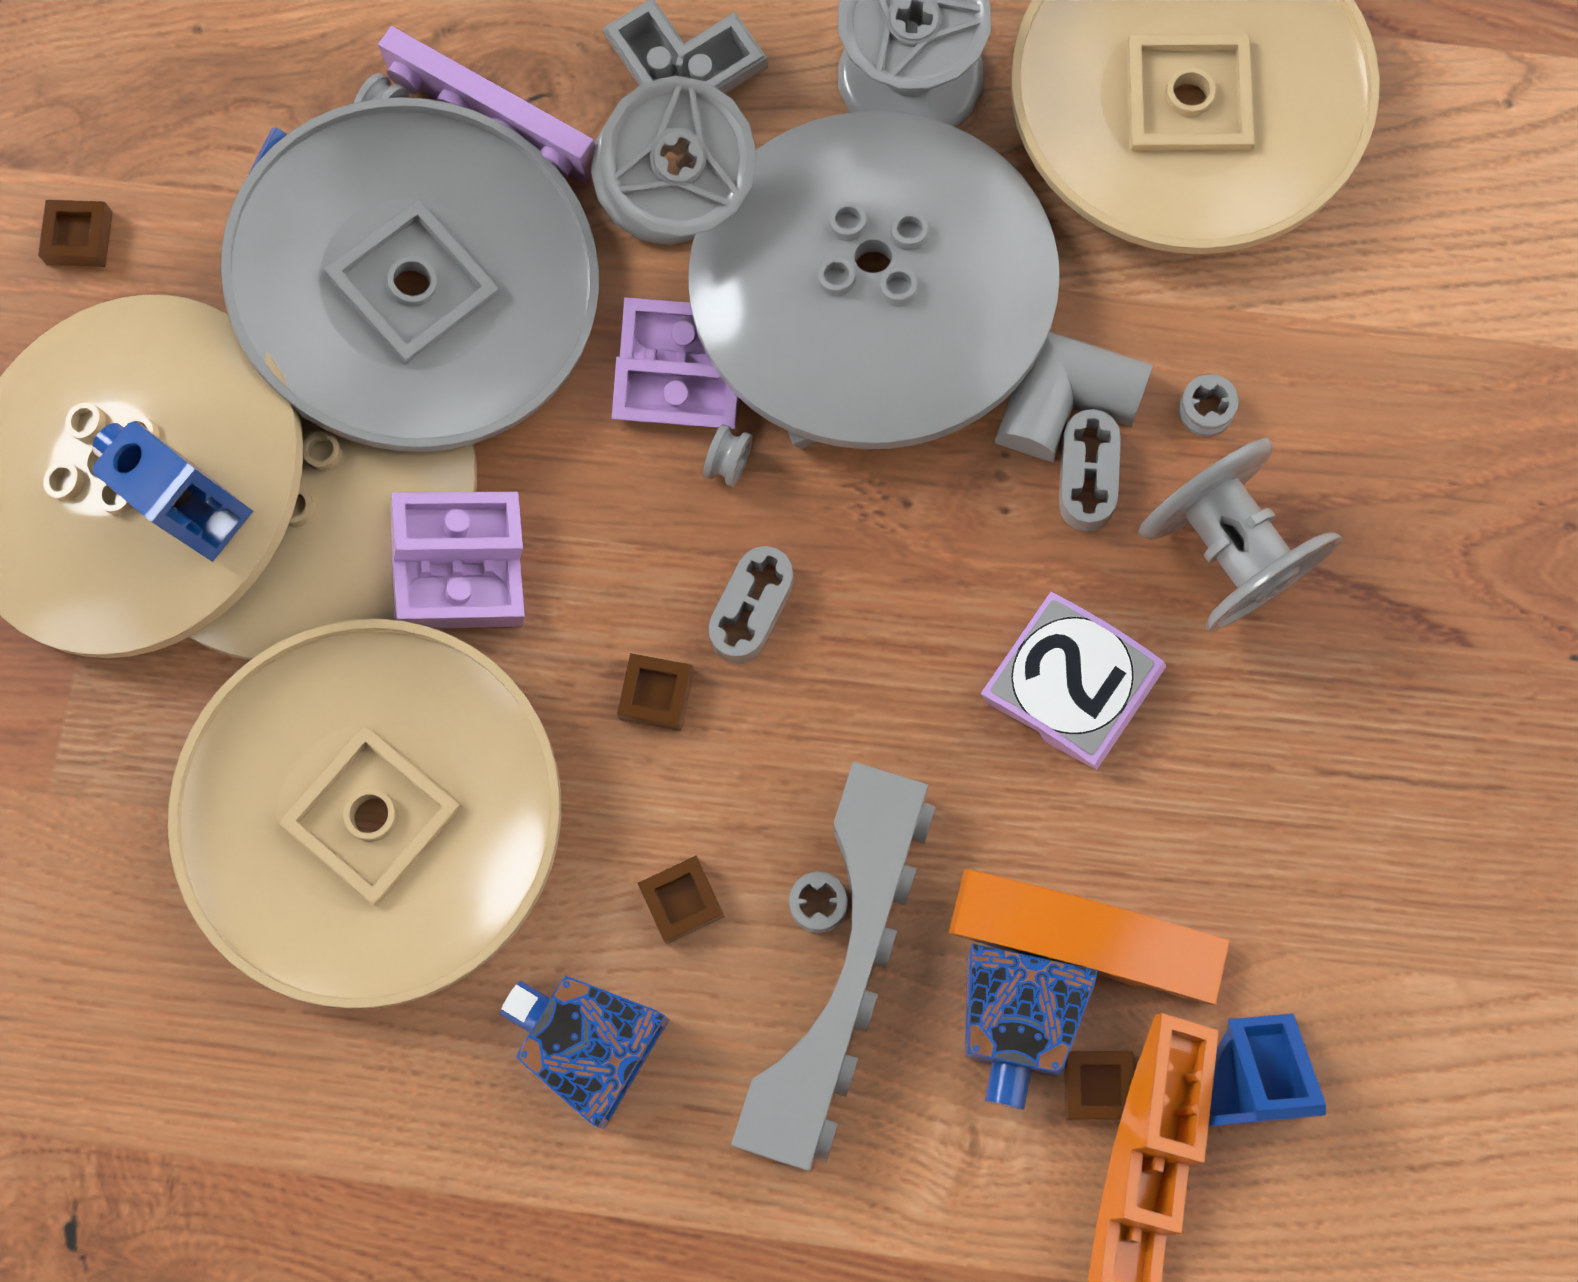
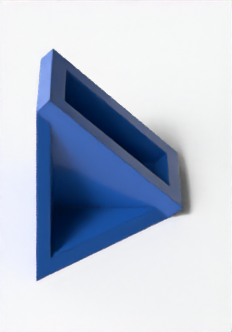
M1294 1013L1228 1019L1227 1031L1216 1052L1208 1127L1326 1115V1103Z

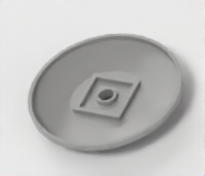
M406 97L373 99L339 107L310 119L288 133L259 160L243 182L233 202L225 226L222 243L221 276L224 301L230 324L248 361L265 382L288 401L301 416L324 430L350 441L394 451L429 452L472 445L509 430L539 410L568 379L582 355L595 318L599 293V265L596 246L583 208L566 179L552 162L542 156L543 153L514 130L479 112L452 103ZM405 271H415L427 279L429 288L423 294L409 296L397 289L394 280ZM266 351L272 356L285 377L288 388L266 365Z
M887 111L853 112L814 120L784 132L756 150L757 159L752 187L737 212L711 231L695 234L689 261L688 288L691 310L698 337L715 370L735 395L771 423L793 434L833 446L855 449H892L913 446L944 437L982 418L1001 404L1030 372L1042 352L1051 331L1057 307L1060 280L1058 252L1048 217L1034 191L1023 176L993 148L958 128L927 117ZM879 252L884 254L891 263L881 272L868 273L861 270L857 266L856 261L865 253Z

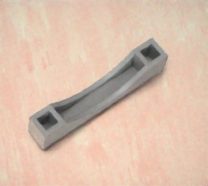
M857 762L852 763L833 823L834 836L845 861L852 896V931L844 968L830 1001L809 1032L780 1061L751 1080L731 1146L810 1171L814 1159L827 1162L838 1126L837 1122L826 1119L834 1093L847 1097L858 1061L857 1057L846 1054L854 1029L867 1032L878 996L877 993L866 990L874 965L882 968L887 967L897 935V930L886 927L893 902L906 905L917 868L905 864L912 840L925 844L936 808L934 805L924 803L928 784Z

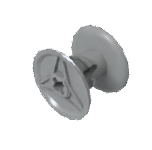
M840 0L838 4V34L845 48L838 62V89L848 112L887 111L927 117L957 128L973 113L984 89V64L981 53L991 33V4L989 0Z
M671 76L647 81L619 101L595 140L591 174L597 199L615 225L641 241L669 246L692 241L695 234L711 231L737 212L752 187L757 153L751 126L732 98L706 81ZM668 152L677 155L676 166L681 170L675 175L667 171L669 161L664 156Z
M1267 437L1253 441L1230 453L1191 479L1160 504L1144 520L1137 532L1141 537L1156 540L1191 524L1208 547L1203 556L1211 564L1217 560L1233 581L1237 589L1211 612L1206 621L1208 632H1216L1229 626L1277 596L1321 563L1344 540L1337 533L1326 532L1291 550L1271 524L1275 520L1276 515L1270 508L1261 510L1243 486L1267 463L1273 452V443Z

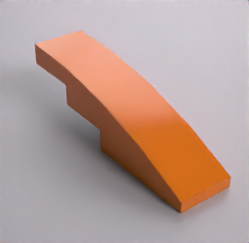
M964 869L949 929V934L994 948L1098 970V976L1130 986L1148 987L1197 1003L1214 1005L1217 1002L1230 941L1109 904L971 869Z
M1164 1013L1154 1016L1130 1085L1113 1145L1097 1218L1087 1282H1162L1167 1235L1182 1234L1189 1166L1205 1163L1219 1030Z

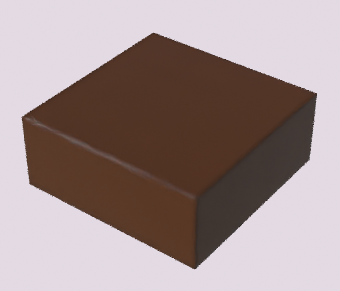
M46 200L38 256L46 265L106 267L112 210L103 201Z
M630 653L617 711L618 718L620 720L681 731L694 673L693 665Z
M697 855L637 883L666 945L725 917Z
M1070 1051L1064 1065L1066 1120H1121L1134 1076L1133 1051Z

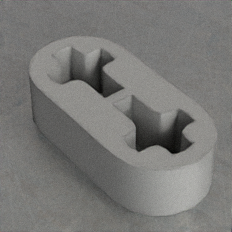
M1095 409L1083 410L1071 418L1067 423L1061 444L1060 514L1071 527L1085 532L1098 530L1108 523L1115 511L1119 492L1120 429L1114 418L1103 411ZM1088 428L1096 430L1097 439L1107 441V443L1099 445L1095 456V463L1085 462V443L1075 441V439L1082 438L1085 429ZM1084 478L1094 479V497L1105 501V503H1098L1094 513L1090 514L1083 512L1081 502L1072 500V498L1080 496L1084 485Z
M762 546L748 551L739 561L711 616L708 626L711 645L716 654L725 661L738 664L748 662L757 657L764 648L791 595L794 585L792 564L787 555L779 549ZM768 564L775 565L776 578L781 582L779 586L768 583L758 601L751 598L755 590V579L750 573L752 569L763 571ZM745 609L751 611L747 626L749 633L753 636L752 640L749 642L745 639H740L735 647L727 645V634L722 629L724 624L735 626Z

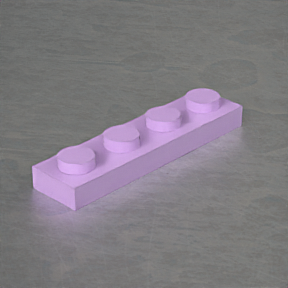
M393 26L388 29L378 43L388 68V77L395 84L405 87L408 93L417 94L420 90L436 99V101L452 103L495 119L533 144L543 153L542 156L554 164L565 179L570 175L587 185L592 178L591 165L595 146L592 138Z

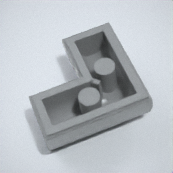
M647 0L602 28L604 36L638 86L647 81L681 76L706 81L724 94H727L768 68L767 57L735 12L686 43L680 38L655 0Z
M1050 331L1043 350L1034 366L1019 386L1011 393L994 443L1053 463L1072 408L1081 411L1091 409L1103 411L1114 418L1116 422L1132 427L1153 364Z

